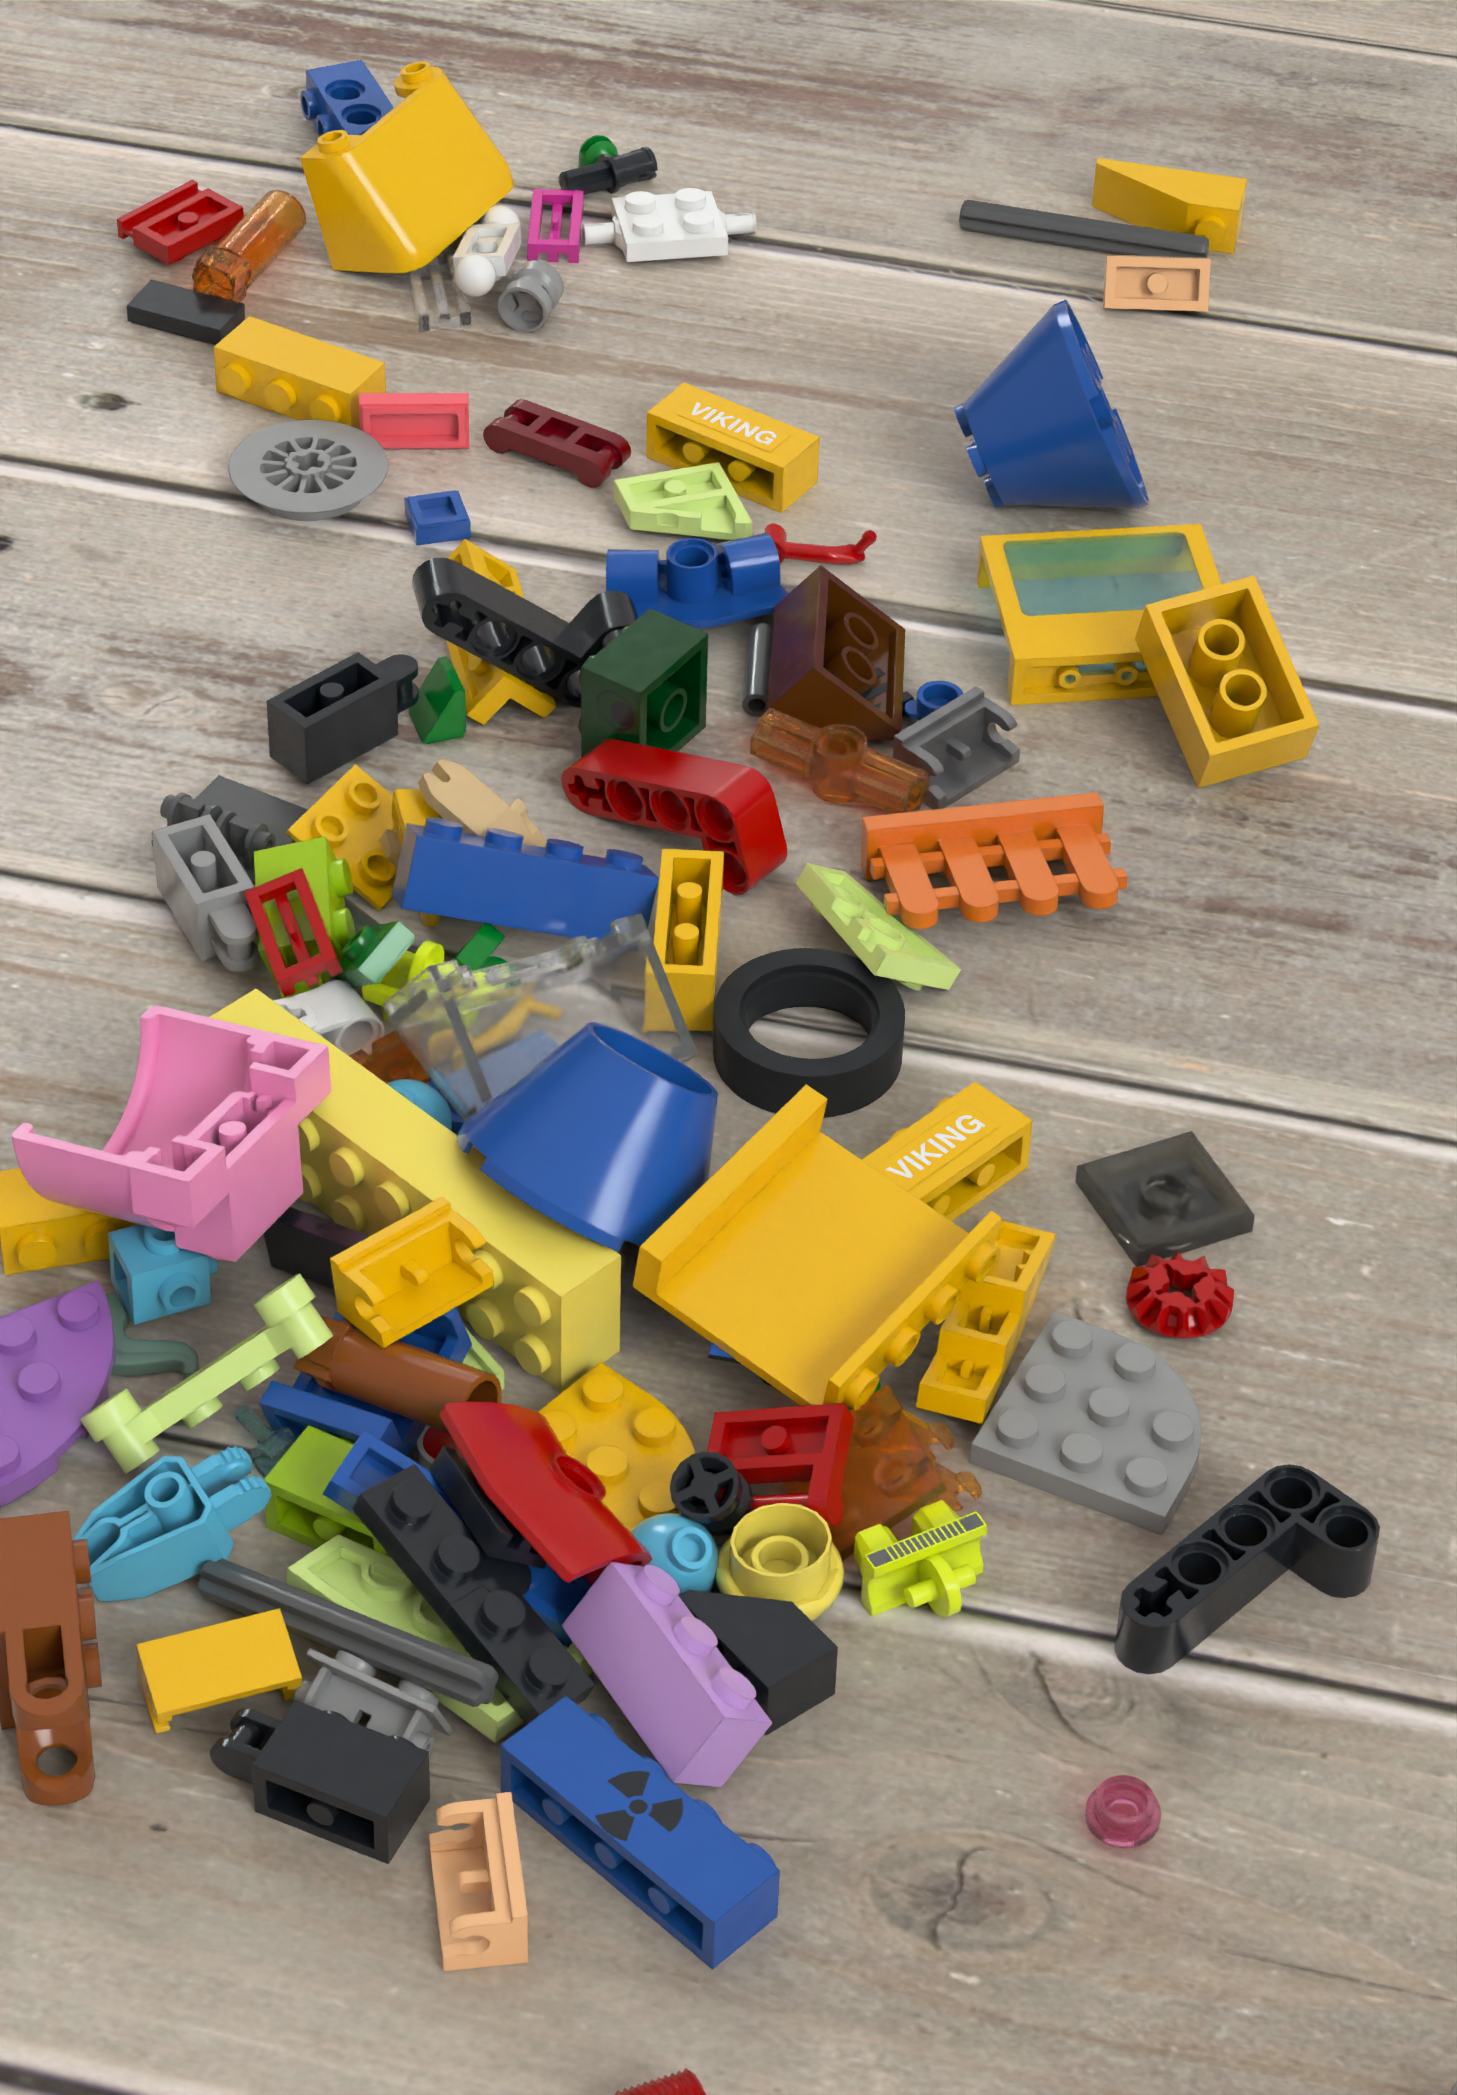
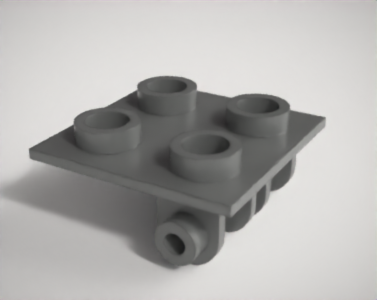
M218 775L195 799H192L186 793L166 796L162 802L160 814L167 819V826L210 814L251 882L255 885L254 851L296 843L286 832L309 809Z

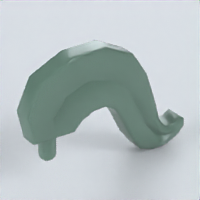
M114 1292L105 1294L112 1317L116 1345V1363H113L111 1375L136 1376L177 1371L183 1373L184 1380L199 1370L196 1352L184 1342L135 1340L128 1337L125 1333L129 1325L128 1313L122 1301L118 1299Z

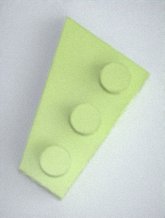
M810 863L806 864L795 884L812 902L811 907L830 923L873 975L895 979L914 990H921L923 985L950 990L961 971L957 965L913 928L906 926L896 914L887 915L884 904L845 871Z

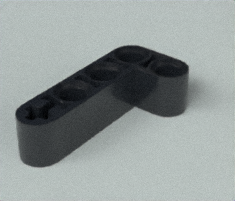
M433 558L425 561L416 569L412 578V586L424 626L429 631L574 707H581L579 674L585 661L590 656L596 655L614 640L624 627L630 626L638 619L633 601L629 596L619 591H606L593 597L573 620L568 623L448 558Z
M1287 1464L1268 1470L1136 1577L1122 1591L1114 1647L1118 1660L1125 1667L1136 1673L1150 1675L1168 1670L1288 1570H1291L1317 1590L1329 1596L1348 1598L1359 1595L1366 1590L1371 1582L1380 1531L1376 1517L1368 1509L1313 1471L1302 1466Z

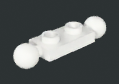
M504 205L492 206L481 217L480 224L472 225L467 229L453 256L454 279L457 287L464 294L473 297L482 296L493 288L495 281H498L501 276L507 275L522 244L520 221L517 214L511 208Z

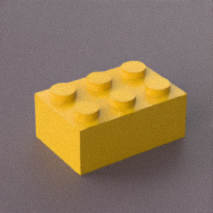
M1255 576L1145 606L1135 641L1197 788L1307 757L1320 725Z

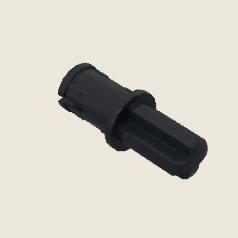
M645 146L621 155L610 156L609 154H602L598 157L597 163L561 172L558 182L561 190H582L584 195L604 189L610 194H614L619 191L620 187L627 184L654 179L657 176L655 171H658V166L653 151Z

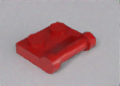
M845 1403L714 1413L707 1451L719 1453L728 1458L748 1484L811 1480L809 1492L753 1496L752 1511L761 1506L776 1503L799 1504L816 1511L828 1523L829 1527L839 1526L841 1523L844 1509L841 1489L854 1421ZM720 1490L717 1496L719 1504L725 1490Z

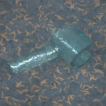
M241 1406L237 1409L235 1418L257 1440L258 1445L252 1449L251 1459L257 1471L265 1478L295 1442L294 1433L286 1427H280L274 1431L248 1406Z

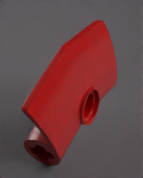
M489 1401L448 1403L440 1411L439 1416L481 1489L563 1581L571 1582L582 1576L592 1587L610 1562L643 1567L651 1562V1554L603 1503L602 1500L606 1495L603 1483L588 1467L567 1454L545 1416L538 1411L517 1405Z

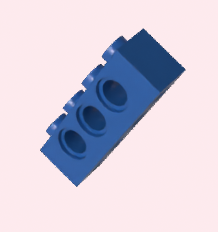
M362 60L306 70L307 90L301 91V107L306 120H312L317 127L319 137L334 130H344L348 135H362L394 108Z

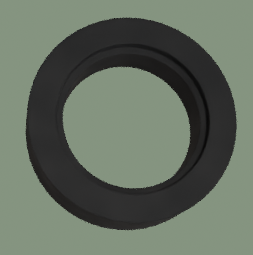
M794 948L761 955L733 971L723 982L717 993L714 1005L713 1059L716 1070L724 1083L737 1096L753 1106L774 1114L787 1104L806 1084L828 1099L823 1118L857 1111L883 1096L898 1077L903 1055L904 1003L899 991L889 978L873 975L861 959L854 956L817 948ZM793 1007H817L841 1013L855 1020L865 1029L868 1037L862 1045L847 1053L828 1058L807 1059L783 1055L768 1049L753 1038L749 1029L761 1017L778 1010Z

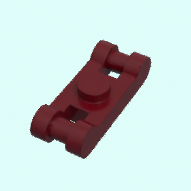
M524 399L516 400L505 410L504 418H496L483 432L487 446L496 453L503 454L512 449L541 460L548 465L557 466L576 473L578 479L590 488L599 487L610 476L611 469H618L631 456V447L623 436Z

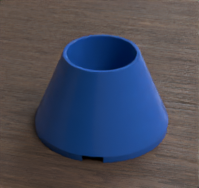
M590 1022L466 1120L456 1138L460 1149L464 1153L469 1154L474 1145L486 1157L480 1170L508 1192L565 1227L619 1252L625 1240L641 1246L709 1180L718 1092L697 1072L655 1046L616 1028Z

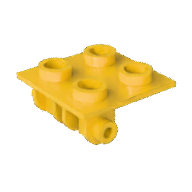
M355 764L287 830L286 834L296 842L326 836L336 858L346 859L352 876L353 890L380 911L393 898L392 891L397 871L396 866L387 860L379 841L387 829L396 833L391 816L393 795Z

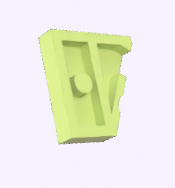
M719 462L614 480V499L630 529L725 540H736L752 536V520Z

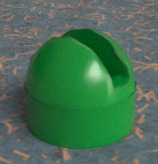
M594 135L586 139L580 147L579 167L597 163L598 157L602 154L618 155L616 146L604 135Z

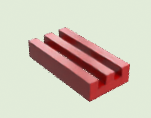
M303 868L244 892L274 976L284 997L296 993L294 984L305 980L308 987L319 983L317 974L328 970L331 977L343 973L315 895ZM296 889L321 952L313 957H310L287 893ZM275 899L298 961L297 964L290 967L286 965L264 905L265 902Z

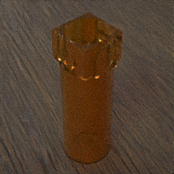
M272 190L266 193L216 246L210 245L196 260L192 273V280L194 281L193 290L241 302L246 297L247 289L304 229L306 213L302 204L286 191Z

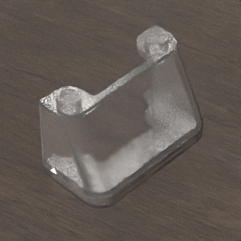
M641 913L614 920L610 924L612 931L600 940L597 937L586 939V936L583 935L575 937L559 950L471 971L469 964L459 966L456 959L428 966L383 1004L391 1026L464 1122L590 1022L604 1024L635 1036L684 1064L698 1053Z

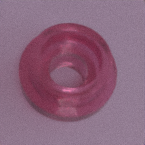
M1117 1775L1104 1780L1091 1793L1086 1804L1085 1820L1091 1833L1103 1843L1118 1848H1134L1149 1842L1156 1835L1161 1821V1808L1152 1789L1144 1781L1133 1776Z

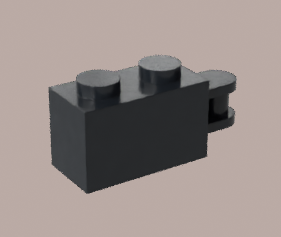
M357 652L267 700L270 757L308 785L398 735V714L412 707L419 700V689L413 683V679L418 675V662L409 655L398 654L375 664Z
M296 1700L282 1721L252 1709H239L230 1721L232 1732L229 1737L218 1739L210 1750V1758L218 1769L229 1776L253 1785L255 1812L386 1864L390 1863L430 1800L429 1751L416 1747L412 1742L403 1737L387 1736L353 1723L338 1712L332 1710L322 1711Z

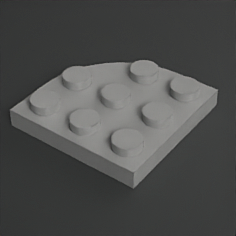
M1053 1311L973 1440L970 1463L1163 1536L1196 1473L1201 1445V1421L1197 1405L1184 1381L1149 1346Z

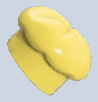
M776 1503L761 1506L746 1514L733 1529L732 1537L724 1543L719 1552L715 1578L721 1594L792 1601L813 1621L827 1611L837 1599L843 1585L844 1566L837 1548L832 1543L828 1523L816 1511L799 1504Z

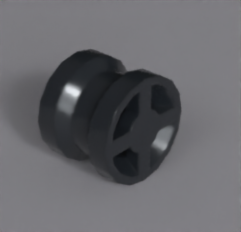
M704 1451L692 1454L678 1465L672 1475L670 1483L672 1502L683 1516L694 1522L701 1523L713 1537L732 1534L738 1522L752 1511L754 1500L750 1485L742 1474L737 1471L733 1463L719 1453ZM720 1490H725L719 1504L717 1496Z

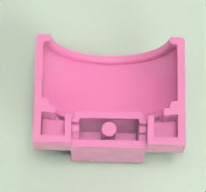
M152 1006L140 1017V1052L131 1095L122 1118L102 1150H97L34 1134L33 1125L24 1122L12 1133L16 1159L28 1184L37 1194L47 1200L163 1231L175 1232V1243L178 1248L205 1254L209 1258L236 1262L303 1194L298 1125L331 1093L328 1046L163 1006Z

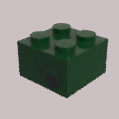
M649 609L630 626L624 627L618 636L600 652L590 656L581 667L579 674L581 717L578 728L581 734V758L607 739H616L678 752L706 727L708 633Z

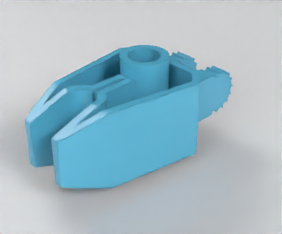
M237 1446L233 1448L228 1447L225 1450H220L219 1454H213L191 1468L183 1457L163 1456L91 1512L73 1540L87 1539L91 1583L88 1584L92 1587L94 1594L100 1602L146 1598L200 1574V1569L206 1561L216 1562L222 1558L228 1560L234 1546V1542L228 1532L251 1519L254 1514H259L262 1509H266L265 1506L270 1503L269 1498L272 1497L270 1488L261 1476L259 1478H256L255 1475L248 1477V1474L252 1473L250 1471L251 1468L254 1466L246 1450L244 1451L242 1447L237 1448Z

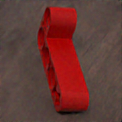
M607 739L563 771L561 777L562 788L566 797L578 810L594 816L700 838L704 851L724 852L723 889L733 895H743L782 865L788 856L787 844L772 787L764 775L752 767L616 739Z

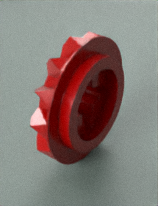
M1178 1250L1168 1261L1151 1254L1145 1267H1133L1126 1289V1303L1133 1317L1147 1329L1167 1337L1196 1338L1208 1335L1226 1323L1233 1308L1234 1289L1227 1284L1226 1270L1209 1269L1205 1256L1194 1261L1184 1260ZM1169 1286H1175L1180 1291L1192 1289V1298L1185 1297L1179 1291L1169 1294Z

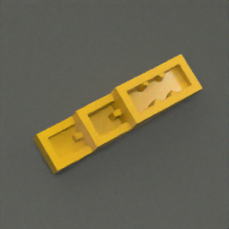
M1001 1220L994 1246L1000 1249L999 1257L982 1281L976 1283L970 1279L960 1289L961 1294L955 1307L940 1328L937 1353L919 1383L917 1408L983 1424L1002 1384L1033 1307L1054 1248L1055 1233Z

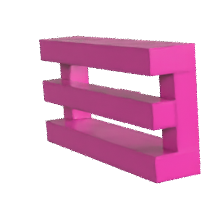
M533 189L527 242V261H538L539 253H548V262H558L559 254H568V263H579L584 191ZM543 203L553 204L549 239H540ZM563 204H572L569 240L560 239Z

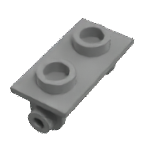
M311 1648L306 1655L319 1672L314 1681L307 1678L302 1681V1687L297 1688L293 1703L296 1700L322 1711L332 1710L342 1714L349 1721L358 1724L362 1715L370 1717L366 1728L387 1736L403 1737L412 1742L416 1747L429 1751V1757L435 1744L434 1737L429 1735L431 1729L433 1728L448 1736L453 1731L437 1708L440 1700L425 1688L404 1679L400 1680L396 1688L374 1678L377 1673L374 1667L345 1651L338 1650L334 1659Z

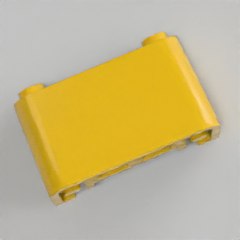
M414 62L401 69V74L394 80L396 95L405 99L364 134L348 135L344 130L327 132L317 139L318 144L300 157L333 270L406 273L422 268L435 259L514 187L508 162L443 70L439 67L430 66L429 62Z

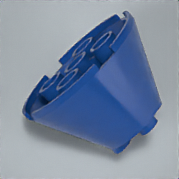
M1067 300L1054 304L963 404L954 407L956 418L964 436L969 437L973 435L974 437L971 439L972 445L966 447L968 455L978 477L989 474V477L984 479V483L995 509L1004 505L1142 508L1149 505V498L1140 469L1117 409H1111L1101 386V379L1104 378Z

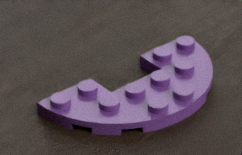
M99 1280L0 1317V1507L28 1493L53 1475L59 1469L57 1460L79 1437L87 1439L89 1436L80 1419L109 1398L108 1384L113 1363H116V1345L108 1301Z

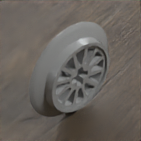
M296 420L263 428L245 438L231 454L228 472L234 486L267 512L290 520L318 521L345 514L360 504L364 498L372 494L383 483L389 464L386 452L379 442L360 429L333 421Z

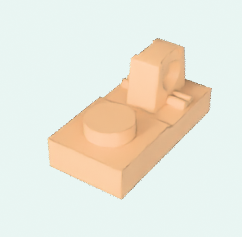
M1105 255L1103 307L1112 309L1208 312L1211 259Z

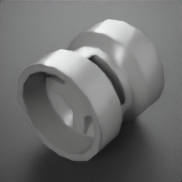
M532 260L520 265L514 273L510 284L506 286L498 300V311L501 318L508 326L521 332H535L542 328L564 292V283L560 274L554 267L542 261Z

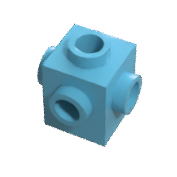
M140 1224L108 1232L111 1282L134 1325L211 1304L210 1275L218 1272V1261L216 1259L209 1258L205 1254L176 1247L175 1232L163 1231Z

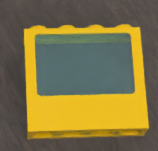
M1201 524L980 536L977 584L978 588L991 587L1010 653L1007 693L1011 705L1159 697L1135 641L1145 606L1222 584Z

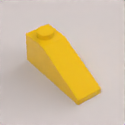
M1097 158L1092 207L1135 226L1204 236L1209 239V251L1234 254L1243 220L1247 179Z

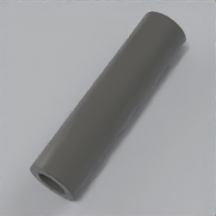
M764 623L752 626L748 633L742 707L748 715L754 717H761L769 712L767 710L773 627Z

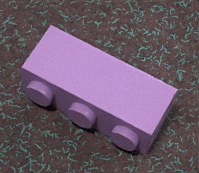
M610 1562L563 1623L562 1628L673 1783L722 1787L771 1726L772 1721L755 1700L756 1690L754 1686L741 1673L732 1669L716 1647L718 1640L714 1632L705 1623L692 1615L678 1596L680 1588L677 1582L667 1572L649 1564L643 1567Z

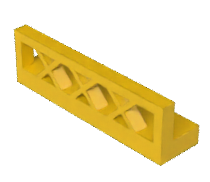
M464 539L447 557L524 598L516 569L470 541ZM446 640L452 664L465 689L466 715L485 725L510 698L543 718H546L556 708L553 696Z

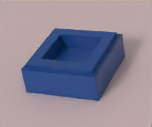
M453 490L404 498L405 516L416 546L471 538V522L459 491Z

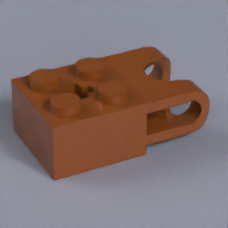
M69 1510L0 1518L1 1730L16 1728L23 1790L31 1802L47 1806L76 1802L88 1796L93 1789L95 1768L88 1688L102 1687L98 1642L83 1644L85 1640L97 1639L92 1587H77V1584L91 1583L87 1539L72 1540ZM52 1748H66L75 1755L76 1764L69 1772L57 1777L46 1775L39 1770L38 1758L44 1751Z

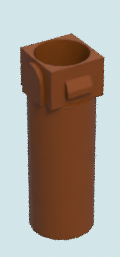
M322 1315L320 1316L332 1332L333 1337L300 1359L297 1358L293 1368L314 1378L319 1385L333 1392H339L448 1434L449 1432L439 1416L440 1411L446 1404L483 1401L501 1403L502 1398L500 1381L494 1374L400 1340L382 1348L350 1321H336Z

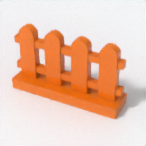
M1098 792L862 817L861 869L866 881L886 880L890 893L884 894L887 915L899 914L902 922L910 928H930L938 922L939 909L958 907L966 919L973 922H988L997 917L999 903L1019 901L1022 909L1029 914L1045 916L1057 910L1059 896L1076 894L1079 895L1082 903L1090 908L1107 909L1117 903L1118 890L1127 888V875L1124 868L1112 869L1106 857L1107 854H1110L1111 841L1107 833L1102 834L1104 804ZM1063 859L1069 874L1052 875L1046 861ZM1004 866L1010 880L993 882L987 868ZM945 872L950 887L933 889L927 874Z

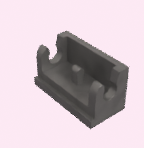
M974 687L894 735L891 782L933 810L946 808L1019 762L1020 749L1012 741L1003 738L998 733L995 723L1005 731L1014 729L1018 724L1007 710L986 698L983 690Z

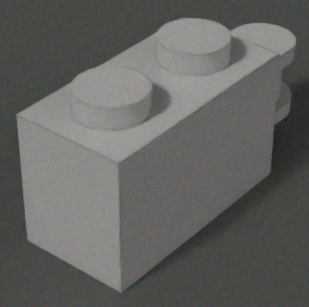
M205 815L153 830L152 839L157 888L200 960L203 961L218 956L227 969L235 972H244L256 967L260 959L256 945L258 944L257 926L244 893L255 888L211 815Z

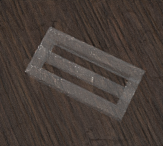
M454 255L447 256V265H439L436 257L427 266L415 271L406 272L419 334L471 330V311L468 298L457 287L454 279ZM442 279H449L457 316H450ZM430 280L438 313L437 318H429L422 281Z

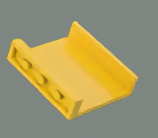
M806 1084L640 1246L633 1287L708 1341L717 1345L800 1406L845 1403L847 1408L850 1407L857 1411L868 1401L876 1389L880 1379L879 1374L890 1363L895 1367L901 1366L918 1344L920 1339L919 1332L930 1321L936 1325L942 1323L955 1307L961 1294L960 1289L970 1279L979 1283L993 1268L1000 1254V1249L994 1246L1002 1217L990 1211L970 1233L957 1226L820 1132L828 1099Z

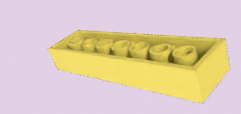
M254 989L209 1017L328 1046L331 1093L298 1125L303 1194L299 1198L302 1201L313 1203L334 1219L335 1223L371 1236L438 1198L443 1197L451 1203V1209L479 1230L486 1241V1244L476 1250H470L493 1270L494 1286L457 1306L460 1316L470 1323L479 1336L486 1340H493L514 1356L525 1371L534 1376L539 1375L560 1392L566 1390L598 1363H604L620 1351L621 1255L556 1222L501 1187L480 1170L486 1159L482 1153L472 1147L469 1154L464 1153L457 1143V1135L258 989Z

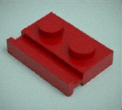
M190 180L117 219L118 237L122 239L127 237L133 238L134 246L170 265L243 226L244 212L242 206L209 188L201 191L198 189V182Z

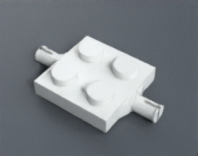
M684 188L677 191L676 194L661 195L637 191L629 193L626 197L612 198V222L583 223L584 246L614 243V245L623 250L626 262L728 255V235L756 234V215L754 214L755 212L725 214L717 208L712 191L704 192L696 188Z

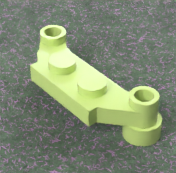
M299 1273L253 1304L266 1323L264 1327L161 1394L143 1409L137 1404L129 1390L125 1388L83 1416L80 1421L95 1443L101 1440L105 1443L126 1474L160 1451L153 1438L181 1419L188 1429L196 1426L223 1406L217 1395L237 1382H240L245 1391L250 1390L281 1368L274 1359L276 1356L291 1348L296 1357L300 1359L333 1337V1334L311 1303V1300L316 1296Z

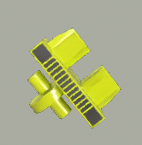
M943 1500L920 1508L912 1517L911 1534L913 1536L898 1541L890 1529L881 1524L859 1531L855 1536L854 1560L862 1575L861 1603L869 1615L872 1617L905 1603L910 1608H915L927 1602L932 1610L942 1618L960 1612L962 1606L960 1589L975 1584L976 1575L983 1573L984 1564L981 1556L980 1542L982 1536L987 1534V1524L978 1512L959 1517Z

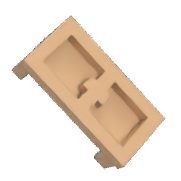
M496 1793V1798L453 1802L436 1810V1818L439 1826H452L459 1823L470 1825L462 1830L448 1829L429 1834V1850L443 1971L528 1963V1913L512 1793Z

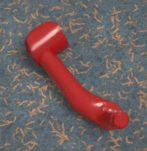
M771 523L765 528V533H768L775 543L780 564L784 559L824 564L859 563L865 560L864 551L877 538L874 531L868 530L864 532L856 545L825 546L786 542L787 534L785 530L775 523Z

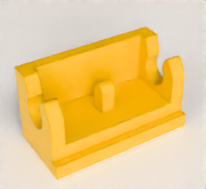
M440 1197L330 1258L337 1312L380 1347L385 1348L494 1286L493 1270L470 1250H476L486 1244V1241L474 1225L451 1209L449 1201Z
M280 1608L136 1644L137 1680L155 1734L170 1731L168 1721H172V1716L276 1689H280L284 1701L294 1699L297 1688L302 1687L301 1672Z

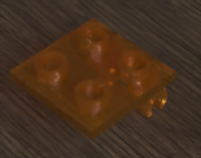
M889 1385L873 1394L859 1410H850L854 1421L841 1489L844 1507L843 1518L839 1526L829 1527L832 1543L837 1548L842 1561L854 1554L855 1536L859 1531L878 1524L891 1529L923 1506L943 1500L953 1511H960L963 1509V1506L957 1495L964 1491L968 1492L974 1499H978L981 1496V1485L973 1473L967 1471L954 1473L935 1462L936 1457L930 1448L933 1443L940 1442L947 1450H951L954 1446L955 1439L948 1426L940 1422L927 1424L905 1411L894 1390ZM811 1480L784 1482L789 1494L809 1492Z

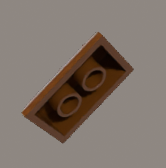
M820 565L775 605L767 710L771 712L775 720L783 727L796 730L810 742L814 740V732L816 731L835 732V741L894 740V735L901 732L906 629ZM880 668L885 675L877 678L875 669ZM887 682L886 692L869 700L861 696L865 691ZM881 703L879 709L876 706H874Z

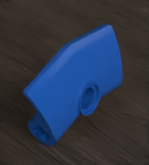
M768 533L719 543L716 547L704 539H681L668 547L666 560H660L659 550H607L606 591H619L629 596L633 601L638 618L649 609H652L696 629L711 628L774 613L775 605L789 594L781 586L779 556L775 543Z

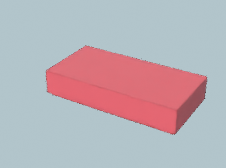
M359 393L360 430L372 436L383 449H469V393Z

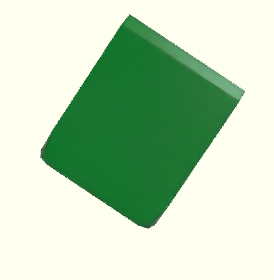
M447 656L437 659L419 688L418 702L409 708V716L421 741L425 744L464 737L466 732L465 689L451 660H448Z

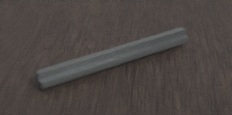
M965 200L959 215V225L963 230L1115 254L1207 258L1209 252V239L1204 236L974 200Z
M223 1558L216 1562L206 1561L200 1569L201 1578L197 1584V1589L204 1598L248 1616L280 1608L288 1632L334 1651L348 1652L371 1666L469 1706L477 1707L481 1703L489 1704L495 1696V1686L499 1676L497 1671L488 1664Z

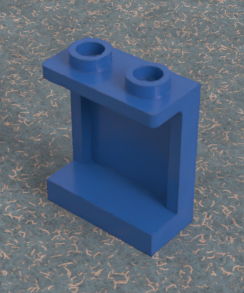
M457 1307L399 1339L405 1343L461 1363L472 1346ZM338 1312L332 1318L336 1321L347 1320ZM302 1372L292 1387L271 1381L259 1401V1405L276 1439L291 1445L308 1425L335 1437L347 1438L354 1443L363 1430L409 1457L418 1438L426 1427L424 1424L339 1392H333L319 1385L314 1378Z

